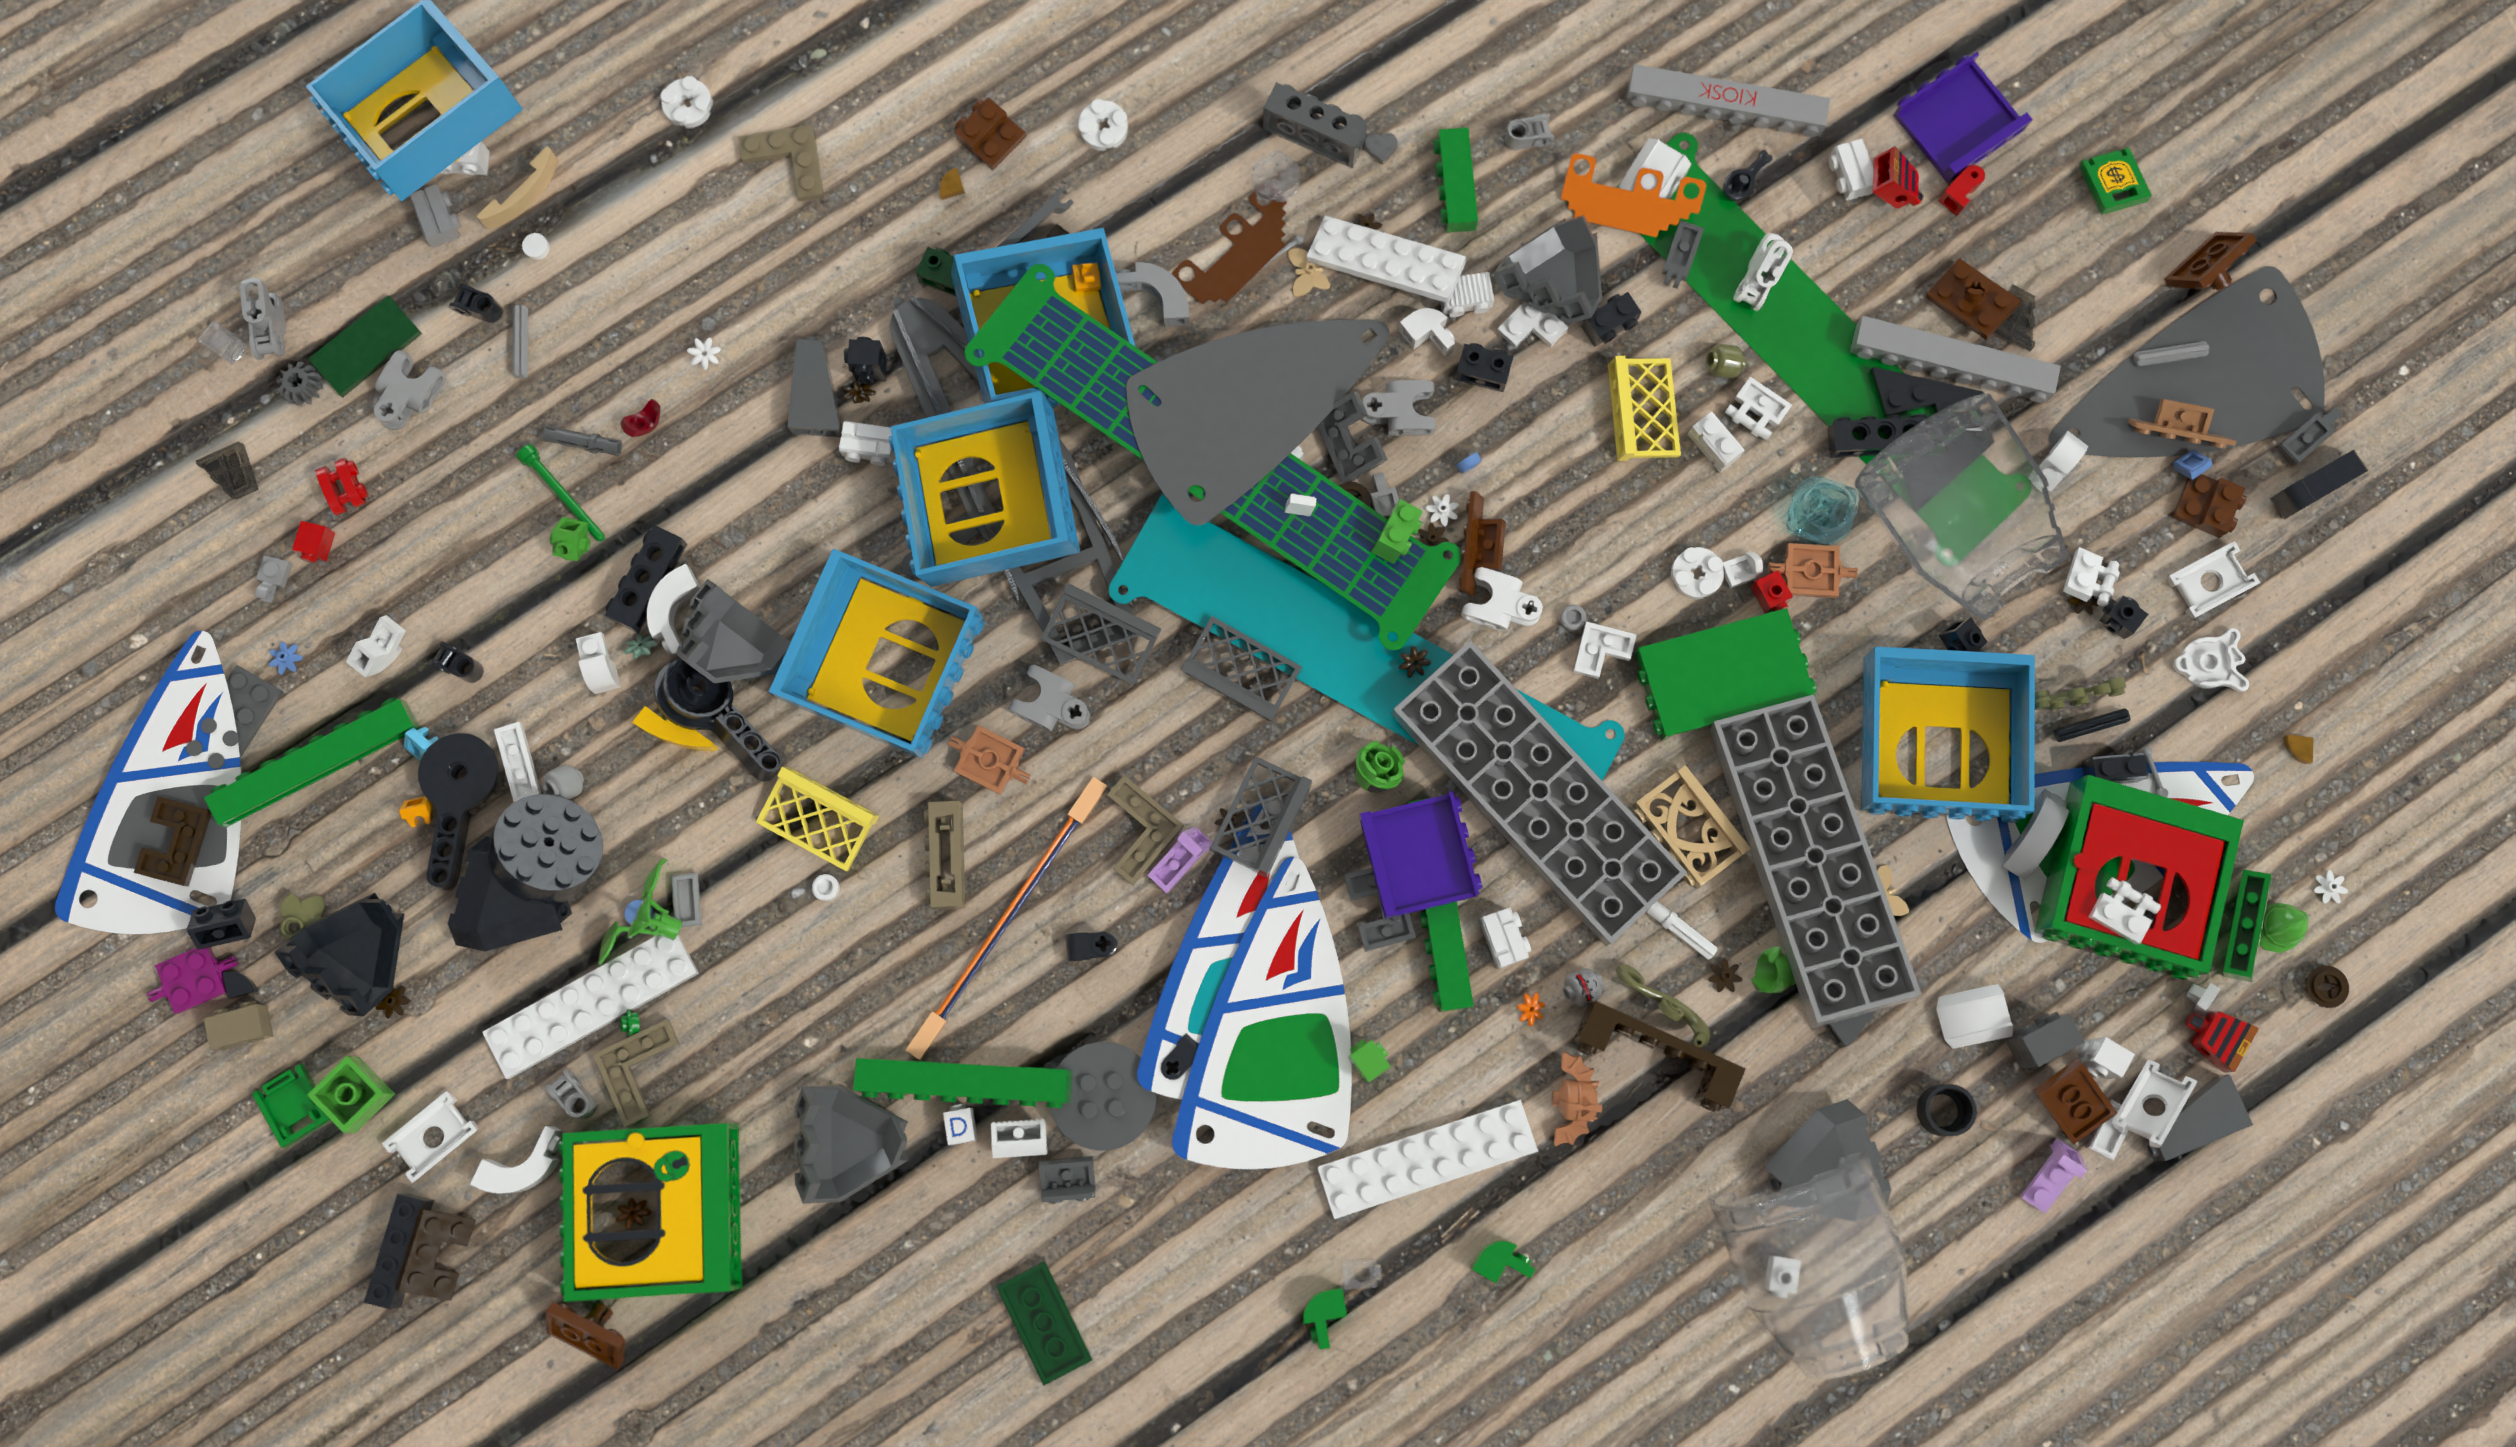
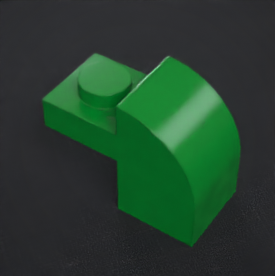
M1502 1240L1493 1241L1485 1245L1479 1251L1470 1269L1494 1283H1497L1506 1265L1530 1279L1536 1270L1530 1266L1532 1260L1520 1253H1517L1516 1257L1512 1255L1517 1247L1516 1244Z
M1342 1287L1316 1293L1308 1300L1304 1308L1303 1322L1304 1324L1315 1323V1327H1310L1312 1342L1313 1344L1318 1343L1319 1350L1330 1348L1326 1320L1347 1316Z

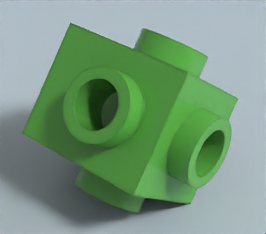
M562 517L554 526L550 535L552 555L565 560L578 561L584 552H588L590 547L588 523Z

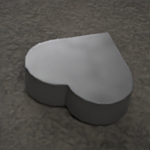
M1384 133L1381 136L1371 134L1366 138L1365 149L1383 165L1395 152L1398 140L1392 133Z

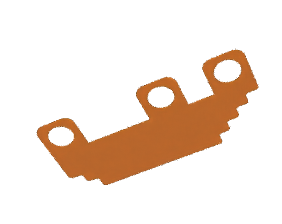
M1579 153L1571 156L1561 199L1569 202V209L1575 210L1574 218L1584 215L1586 221L1590 223L1657 237L1659 230L1666 231L1669 224L1677 225L1680 218L1688 219L1691 212L1696 214L1700 212L1706 189V183L1703 180L1690 177L1682 178L1676 200L1659 197L1664 178L1661 171L1641 168L1637 174L1634 190L1629 191L1592 183L1596 159L1593 156ZM1579 159H1585L1590 164V169L1585 175H1578L1574 171V164ZM1646 174H1653L1657 178V185L1652 190H1646L1641 185V179ZM1688 183H1695L1699 186V195L1694 199H1688L1683 194V189Z

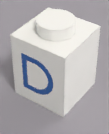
M965 1104L949 1106L950 1111L943 1113L948 1145L977 1141L973 1108H966Z

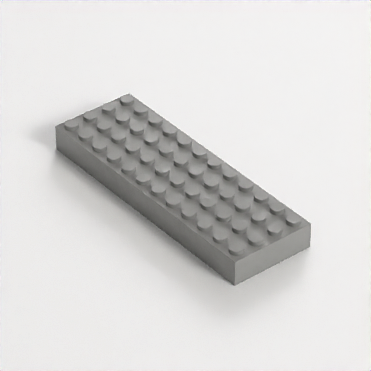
M1471 640L1393 709L1391 715L1605 946L1612 944L1688 873Z
M1810 695L1714 721L1709 732L1747 843L1751 848L1750 851L1811 1029L1918 998L1922 993L1815 696Z

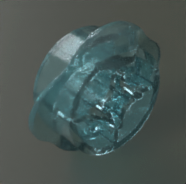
M1811 477L1804 480L1793 493L1786 520L1788 531L1801 538L1823 545L1840 542L1852 529L1859 503L1858 491L1853 487L1825 477ZM1807 498L1809 500L1808 505L1810 507L1809 513L1807 512L1806 508ZM1829 508V510H1827V511H1823V512L1820 511V512L1816 513L1818 510H1822V509L1825 510V509ZM1836 508L1838 510L1839 518H1837L1835 514Z

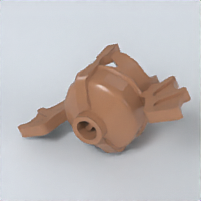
M1565 1051L1562 1052L1561 1069L1572 1074L1576 1080L1566 1079L1559 1090H1553L1552 1106L1558 1107L1564 1119L1571 1120V1122L1555 1128V1146L1562 1143L1573 1145L1579 1135L1589 1133L1587 1121L1594 1122L1597 1119V1112H1602V1105L1598 1104L1597 1091L1595 1090L1598 1088V1084H1601V1081L1591 1080L1592 1075L1595 1073L1594 1068L1587 1067L1583 1063L1581 1055L1572 1056Z

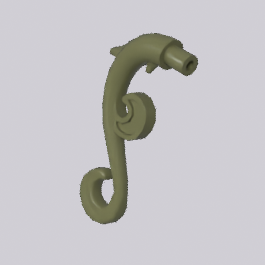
M1620 964L1617 967L1616 974L1622 982L1659 1002L1660 1010L1670 1019L1679 1021L1682 1018L1694 1032L1695 1046L1703 1047L1708 1044L1710 1040L1709 1028L1692 1009L1668 994L1643 985L1645 983L1644 978L1633 967L1627 964Z

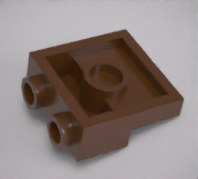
M988 97L985 101L979 100L974 104L972 108L973 113L967 119L962 117L956 123V130L954 132L957 141L994 171L1027 136L1023 129L1008 118L1007 112Z
M2200 474L2193 480L2187 478L2172 518L2221 538L2228 532L2231 533L2237 525L2238 519L2234 516L2236 511L2241 510L2246 502L2247 496L2243 495L2245 487L2223 478L2215 480L2203 474Z

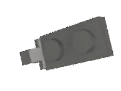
M2337 407L2325 415L2321 412L2316 413L2282 442L2277 449L2296 466L2335 432L2336 427L2332 423L2342 416L2343 413Z

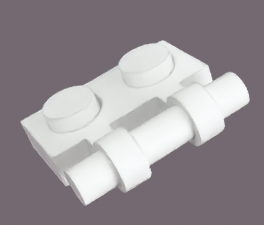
M1749 377L1734 399L1742 404L1741 408L1737 409L1730 404L1725 413L1732 417V421L1736 424L1741 423L1750 429L1752 435L1755 437L1760 436L1767 441L1773 433L1765 428L1767 422L1777 427L1792 404L1752 377ZM1751 410L1761 417L1759 422L1747 416V411Z
M2079 547L2074 553L2063 592L2086 602L2093 595L2098 598L2097 604L2099 606H2107L2108 601L2112 599L2114 594V582L2118 580L2120 574L2118 570L2119 563L2117 561H2110L2108 567L2101 566L2103 557ZM2097 578L2104 580L2102 585L2096 583Z
M2112 877L2107 883V887L2114 890L2112 897L2105 893L2100 894L2089 918L2132 943L2140 944L2152 920L2143 916L2145 910L2147 909L2156 914L2161 905L2153 901V897L2146 893L2141 894L2132 889L2131 884L2125 881L2120 882ZM2124 897L2136 903L2133 909L2121 903Z

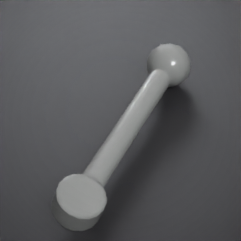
M1297 235L1294 241L1284 246L1270 261L1295 245L1303 244L1304 237ZM1269 262L1263 268H1267Z
M2143 747L2141 753H2144L2158 788L2156 794L2167 797L2168 790L2163 788L2151 756L2152 749L2150 747Z

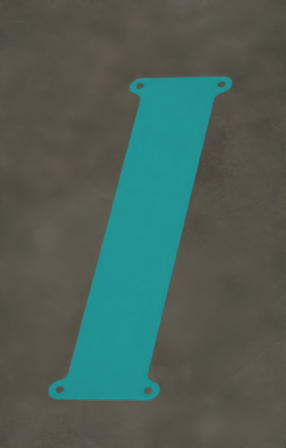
M1163 493L1109 586L1110 597L1119 604H1127L1137 597H1147L1204 629L1211 616L1217 618L1302 666L1296 677L1299 681L1417 745L1419 744L1394 719L1391 713L1395 707L1453 656L1450 652L1415 633H1412L1401 649L1389 650L1385 648L1379 640V624L1369 614L1323 583L1210 522L1203 525L1189 523L1174 508ZM1119 586H1127L1128 593L1125 595L1119 594ZM1214 624L1210 632L1222 639H1226L1224 629ZM1227 631L1229 638L1235 637V635ZM1390 632L1388 639L1394 642L1398 639V636L1395 632ZM1242 639L1230 641L1233 645L1249 652L1246 641ZM1250 644L1251 651L1258 649ZM1412 646L1416 647L1418 653L1427 649L1428 653L1424 659L1430 660L1431 664L1422 666L1424 675L1418 674L1415 670L1414 675L1408 678V669L1400 670L1398 668L1399 665L1406 662L1401 658L1400 654L1407 653L1410 655ZM1263 651L1253 654L1255 657L1271 665L1269 654ZM1272 657L1274 663L1281 662L1278 659ZM1286 664L1276 667L1290 676L1295 670ZM1516 689L1603 781L1625 738V732L1621 724L1608 720L1597 727L1589 728ZM1612 729L1615 731L1616 736L1614 739L1606 737L1607 730Z

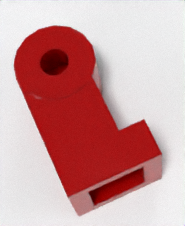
M1969 165L1946 189L1938 201L1954 215L1958 216L1970 202L1966 196L1974 193L1985 179V172L1982 167Z

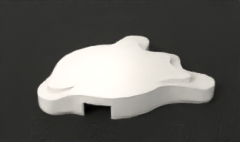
M2236 628L2226 630L2220 637H2203L2191 642L2185 647L2182 654L2173 661L2174 670L2182 674L2197 687L2215 688L2227 686L2237 692H2244L2249 687V681L2236 670V666L2243 664L2246 660L2245 656L2237 648V643L2241 636Z

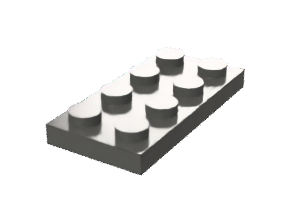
M236 665L226 682L232 702L237 733L235 731H227L223 735V742L227 746H234L238 743L241 758L284 691ZM206 718L201 723L202 731L208 734L213 733L217 728V723L212 718ZM193 740L187 744L186 751L191 756H198L202 753L203 746L199 741ZM214 753L209 757L208 764L214 769H220L225 764V758L222 754Z

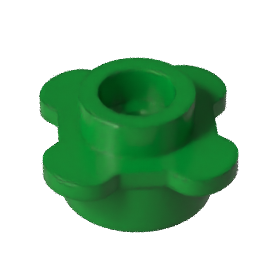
M626 1009L624 1016L620 1017L621 1032H626V1038L639 1032L638 1013H631L630 1009Z

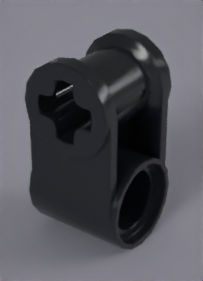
M458 284L457 288L459 291L454 302L449 304L450 309L461 315L471 316L487 323H494L500 320L503 309L490 294L476 290L466 284ZM491 305L488 310L484 311L486 306Z
M443 641L440 642L441 647L434 660H430L428 663L449 675L452 674L469 683L479 681L484 673L481 663ZM471 664L470 671L464 674L465 667Z
M1084 932L1065 935L1067 961L1069 962L1108 957L1117 950L1118 943L1116 938L1107 932ZM1104 937L1107 941L1111 942V946H1107L1106 951L1098 947V943H1101Z
M1187 1033L1178 1041L1177 1046L1161 1064V1072L1169 1080L1179 1079L1193 1064L1199 1044ZM1177 1062L1179 1064L1177 1066V1070L1180 1071L1179 1074L1171 1073L1168 1075L1166 1073L1168 1069L1166 1063L1172 1064Z

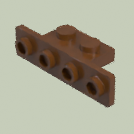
M1470 491V499L1466 503L1468 513L1467 524L1464 526L1466 541L1465 548H1463L1461 554L1463 572L1459 576L1461 590L1469 596H1475L1476 580L1473 575L1477 568L1483 567L1494 571L1502 570L1506 521L1503 519H1482L1484 497L1477 491Z

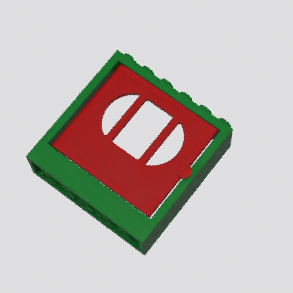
M2091 775L2070 782L2066 797V809L2069 810V813L2056 838L2034 932L2043 934L2042 938L2048 941L2058 942L2059 939L2067 941L2068 946L2083 950L2084 947L2094 949L2093 953L2099 956L2110 957V954L2120 957L2119 961L2126 964L2136 965V962L2145 964V969L2150 971L2162 972V970L2171 972V977L2187 980L2188 977L2198 978L2199 975L2209 974L2244 820ZM2118 856L2121 860L2116 880L2120 882H2126L2131 859L2165 869L2158 904L2161 907L2155 914L2152 929L2148 928L2141 944L2137 945L2089 918L2097 902L2095 895L2097 874L2107 861ZM2176 873L2186 887L2188 907L2179 924L2168 931H2163L2162 927Z

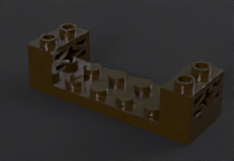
M1598 1001L1588 1004L1572 1041L1573 1044L1578 1046L1576 1050L1589 1056L1602 1053L1606 1049L1612 1032L1626 1038L1629 1036L1639 1038L1638 1043L1650 1049L1659 1047L1664 1050L1662 1054L1675 1060H1678V1058L1688 1061V1066L1699 1071L1706 1070L1694 1098L1701 1101V1107L1712 1112L1730 1109L1746 1068Z

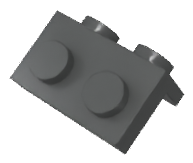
M1093 1156L1039 1161L1041 1202L1057 1204L1063 1200L1075 1199L1077 1201H1086L1096 1196Z

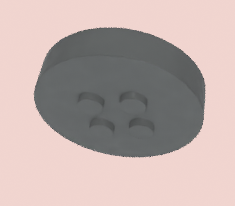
M1096 1042L1079 1047L1060 1063L1057 1069L1072 1071L1070 1103H1062V1108H1050L1056 1125L1068 1139L1087 1149L1108 1151L1122 1148L1135 1141L1144 1133L1152 1121L1156 1110L1157 1093L1144 1089L1138 1082L1137 1070L1141 1057L1120 1044Z

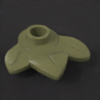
M289 894L282 902L280 908L283 916L280 924L282 936L289 940L297 933L293 932L290 928L293 922L298 923L299 930H301L304 926L321 919L325 909L324 898L322 896H313L301 902L296 895Z

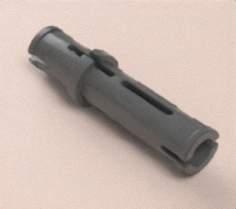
M546 426L543 431L544 442L589 450L593 454L600 452L619 456L622 451L621 440L601 437L597 433L592 435L551 426Z

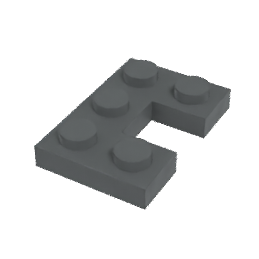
M1354 391L1333 403L1334 409L1318 425L1342 484L1352 482L1388 461L1378 437H1372L1357 447L1348 426L1368 414L1359 393Z
M1372 867L1344 875L1350 901L1376 895L1383 918L1358 926L1364 952L1416 938L1410 914L1389 919L1384 918Z

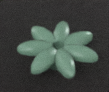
M637 634L636 641H626V644L630 647L625 649L624 653H633L634 659L640 655H650L649 648L656 646L658 643L652 641L653 637L651 634L646 635L644 638L641 634Z

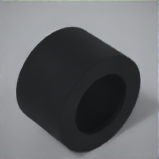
M1954 1084L1936 1085L1925 1090L1919 1097L1917 1116L1921 1125L1934 1135L1958 1136L1964 1134L1973 1126L1977 1116V1107L1972 1095L1963 1087ZM1940 1094L1952 1098L1958 1109L1956 1120L1946 1127L1937 1126L1930 1115L1931 1100L1934 1096Z

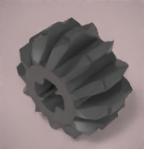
M298 362L296 367L288 364V371L280 370L283 378L276 380L280 386L277 390L280 395L284 396L285 401L291 404L294 402L295 405L302 407L304 402L312 405V397L320 398L317 391L324 389L320 383L322 376L316 372L313 366H306L304 363Z

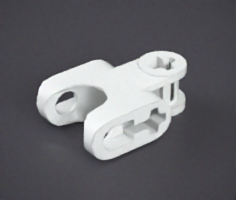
M1768 233L1763 237L1749 262L1747 274L1740 282L1734 294V301L1740 302L1743 300L1751 304V308L1754 311H1758L1762 307L1770 288L1780 279L1793 253L1791 245L1784 241L1781 236L1775 233ZM1771 240H1773V241L1770 243V245H1769L1768 247H1766L1767 244H1768V242L1771 241Z
M1483 567L1475 570L1473 576L1476 584L1486 588L1491 594V599L1482 605L1466 604L1461 611V616L1465 620L1499 631H1507L1510 621L1523 626H1533L1539 621L1543 608L1542 603L1537 597L1520 592L1523 584L1520 579ZM1527 607L1532 608L1530 615L1525 614Z

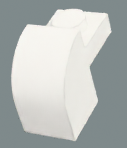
M1423 308L1414 311L1400 321L1398 331L1413 349L1430 338L1445 357L1453 352L1455 338L1449 329H1444L1447 317L1442 312L1431 308Z
M2067 431L2050 450L2049 455L2031 474V477L2051 492L2075 467L2087 451L2088 446Z
M387 615L380 617L370 638L355 643L346 663L365 678L380 673L402 651L399 644L406 630Z
M599 632L576 638L580 661L578 662L588 688L595 694L620 688L616 665L609 658L604 634Z

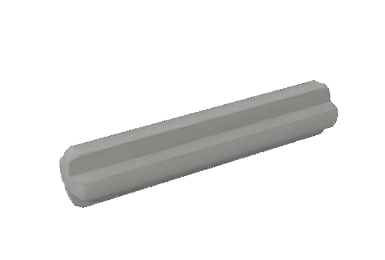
M515 305L513 307L512 374L518 379L527 378L528 308L524 305Z
M2197 342L2134 353L2133 360L2136 366L2140 367L2204 357L2209 354V345L2206 342Z

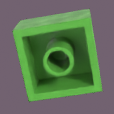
M346 1056L307 1094L343 1133H357L395 1095L375 1072L357 1056Z

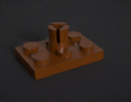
M2215 232L2164 280L2168 287L2205 289L2211 285L2213 290H2221L2231 284L2232 278L2227 272L2231 264L2238 257L2244 255L2248 248L2256 242L2253 233Z
M1960 258L1926 294V299L1986 341L2020 305L2021 301Z
M2078 1058L2033 1089L2073 1145L2117 1114L2085 1065Z
M552 1301L546 1310V1333L618 1370L624 1362L625 1339L618 1331L604 1328L607 1321L612 1317L613 1311L609 1308L605 1312L607 1306L600 1302H595L588 1315L582 1317L576 1314L570 1306L566 1304L558 1305Z

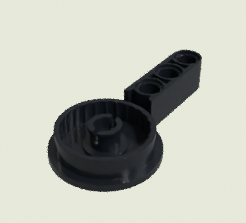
M681 658L669 662L661 669L654 684V698L659 710L669 721L685 729L712 731L757 780L768 782L775 776L781 767V758L734 705L732 706L733 688L731 681L713 683ZM691 686L698 687L701 692L695 691ZM727 725L734 726L736 730L729 729ZM744 744L751 745L754 750L746 748ZM762 763L768 764L771 769L765 768Z
M455 733L438 739L426 750L418 768L420 788L425 797L436 806L438 811L426 878L432 886L444 891L453 889L459 881L471 814L467 811L488 799L498 781L499 765L493 749L485 741L471 734ZM466 768V775L458 780V773ZM453 820H456V827L453 830L448 831L449 823ZM451 845V853L448 856L444 857V849L447 846ZM446 871V879L439 883V875Z

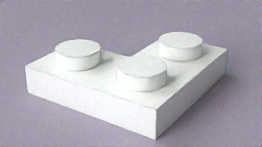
M1524 301L1497 329V333L1514 348L1531 332L1536 334L1551 348L1568 331L1569 327L1560 321L1556 315L1549 312L1546 314L1527 306L1528 303Z
M1586 622L1573 673L1598 679L1605 655L1630 661L1636 634Z

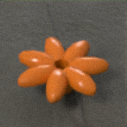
M1525 993V1003L1517 1005V1009L1523 1012L1519 1017V1021L1523 1022L1527 1019L1530 1027L1533 1026L1535 1018L1538 1020L1543 1018L1538 1010L1544 1008L1545 1003L1538 1002L1539 993H1534L1532 998Z

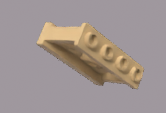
M1686 765L1632 805L1635 809L1633 811L1635 817L1642 824L1646 823L1651 830L1650 833L1688 872L1683 876V879L1689 886L1692 887L1694 885L1696 889L1703 886L1751 849ZM1675 781H1678L1681 785L1673 799L1661 793ZM1655 799H1662L1670 804L1669 809L1666 806L1656 807L1662 811L1660 817H1656L1650 812V803ZM1691 800L1695 803V809L1689 811L1683 808L1681 803L1688 807L1687 802ZM1678 811L1689 817H1697L1702 814L1706 817L1707 820L1701 829L1703 844L1677 838L1676 821ZM1666 823V831L1660 824ZM1710 828L1717 831L1716 837L1710 836L1713 843H1710L1707 837V830ZM1730 848L1733 854L1717 865V858L1714 852ZM1680 850H1683V851H1686V852H1689V853H1688L1687 856L1685 857L1684 854H1683ZM1703 853H1708L1711 860L1709 870L1706 872L1696 871L1692 864L1693 859H1699L1702 866L1705 861Z

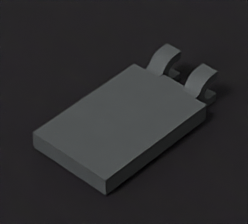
M1060 187L1047 203L997 247L1020 243L1052 213L1062 214L1074 202L1071 199L1066 203L1059 201V196L1063 193V189Z

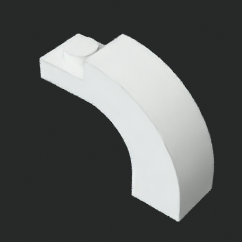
M687 564L671 571L657 584L651 594L647 608V623L651 636L657 642H662L668 655L672 654L677 659L680 658L676 655L677 649L682 642L675 629L674 620L676 612L685 601L692 598L701 588L693 571Z
M545 1126L533 1153L519 1166L508 1167L492 1159H482L470 1185L491 1193H516L537 1186L550 1176L560 1162V1159L551 1156V1154L558 1150L560 1139H562L560 1135L563 1130L554 1126Z

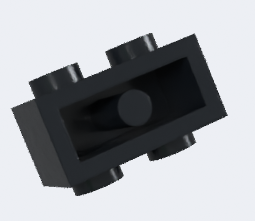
M1629 292L1621 296L1616 294L1607 300L1606 305L1601 308L1598 307L1591 318L1584 320L1581 327L1593 346L1596 347L1601 343L1606 344L1612 341L1618 333L1634 328L1638 324V319L1642 312Z
M864 336L857 337V339H849V348L844 349V362L848 364L849 372H852L855 380L863 384H872L874 381L886 382L888 357L880 340H872Z
M1464 343L1455 380L1504 393L1514 356L1509 355L1504 350L1496 349L1492 351L1484 349L1482 345L1477 343Z
M246 898L236 901L229 900L223 904L210 907L203 906L193 910L186 931L196 949L201 950L251 938L256 917Z

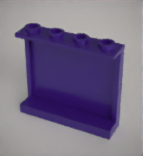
M1978 51L1970 57L1968 55L1963 56L1955 63V67L1951 70L1946 68L1941 71L1932 83L1927 81L1922 84L1913 96L1908 94L1897 103L1898 108L1893 114L1894 118L1947 183L1958 177L1969 165L1977 164L2025 131L2033 120L2027 112L2019 116L1975 62L1980 55Z
M1449 791L1446 795L1373 813L1368 811L1359 814L1385 919L1474 898L1480 894L1479 889L1483 888L1479 873H1474L1472 864L1476 863L1473 849L1467 847L1465 838L1469 837L1466 823H1461L1459 813L1462 812V806L1459 797H1454L1453 791Z

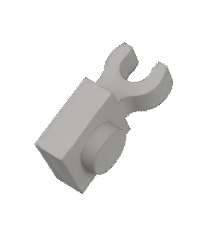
M1383 472L1373 474L1372 480L1377 491L1370 494L1373 508L1386 518L1390 516L1399 501L1395 487L1387 488Z
M264 555L256 580L262 584L256 589L255 597L261 598L260 600L263 602L272 603L276 588H285L293 564L289 561Z

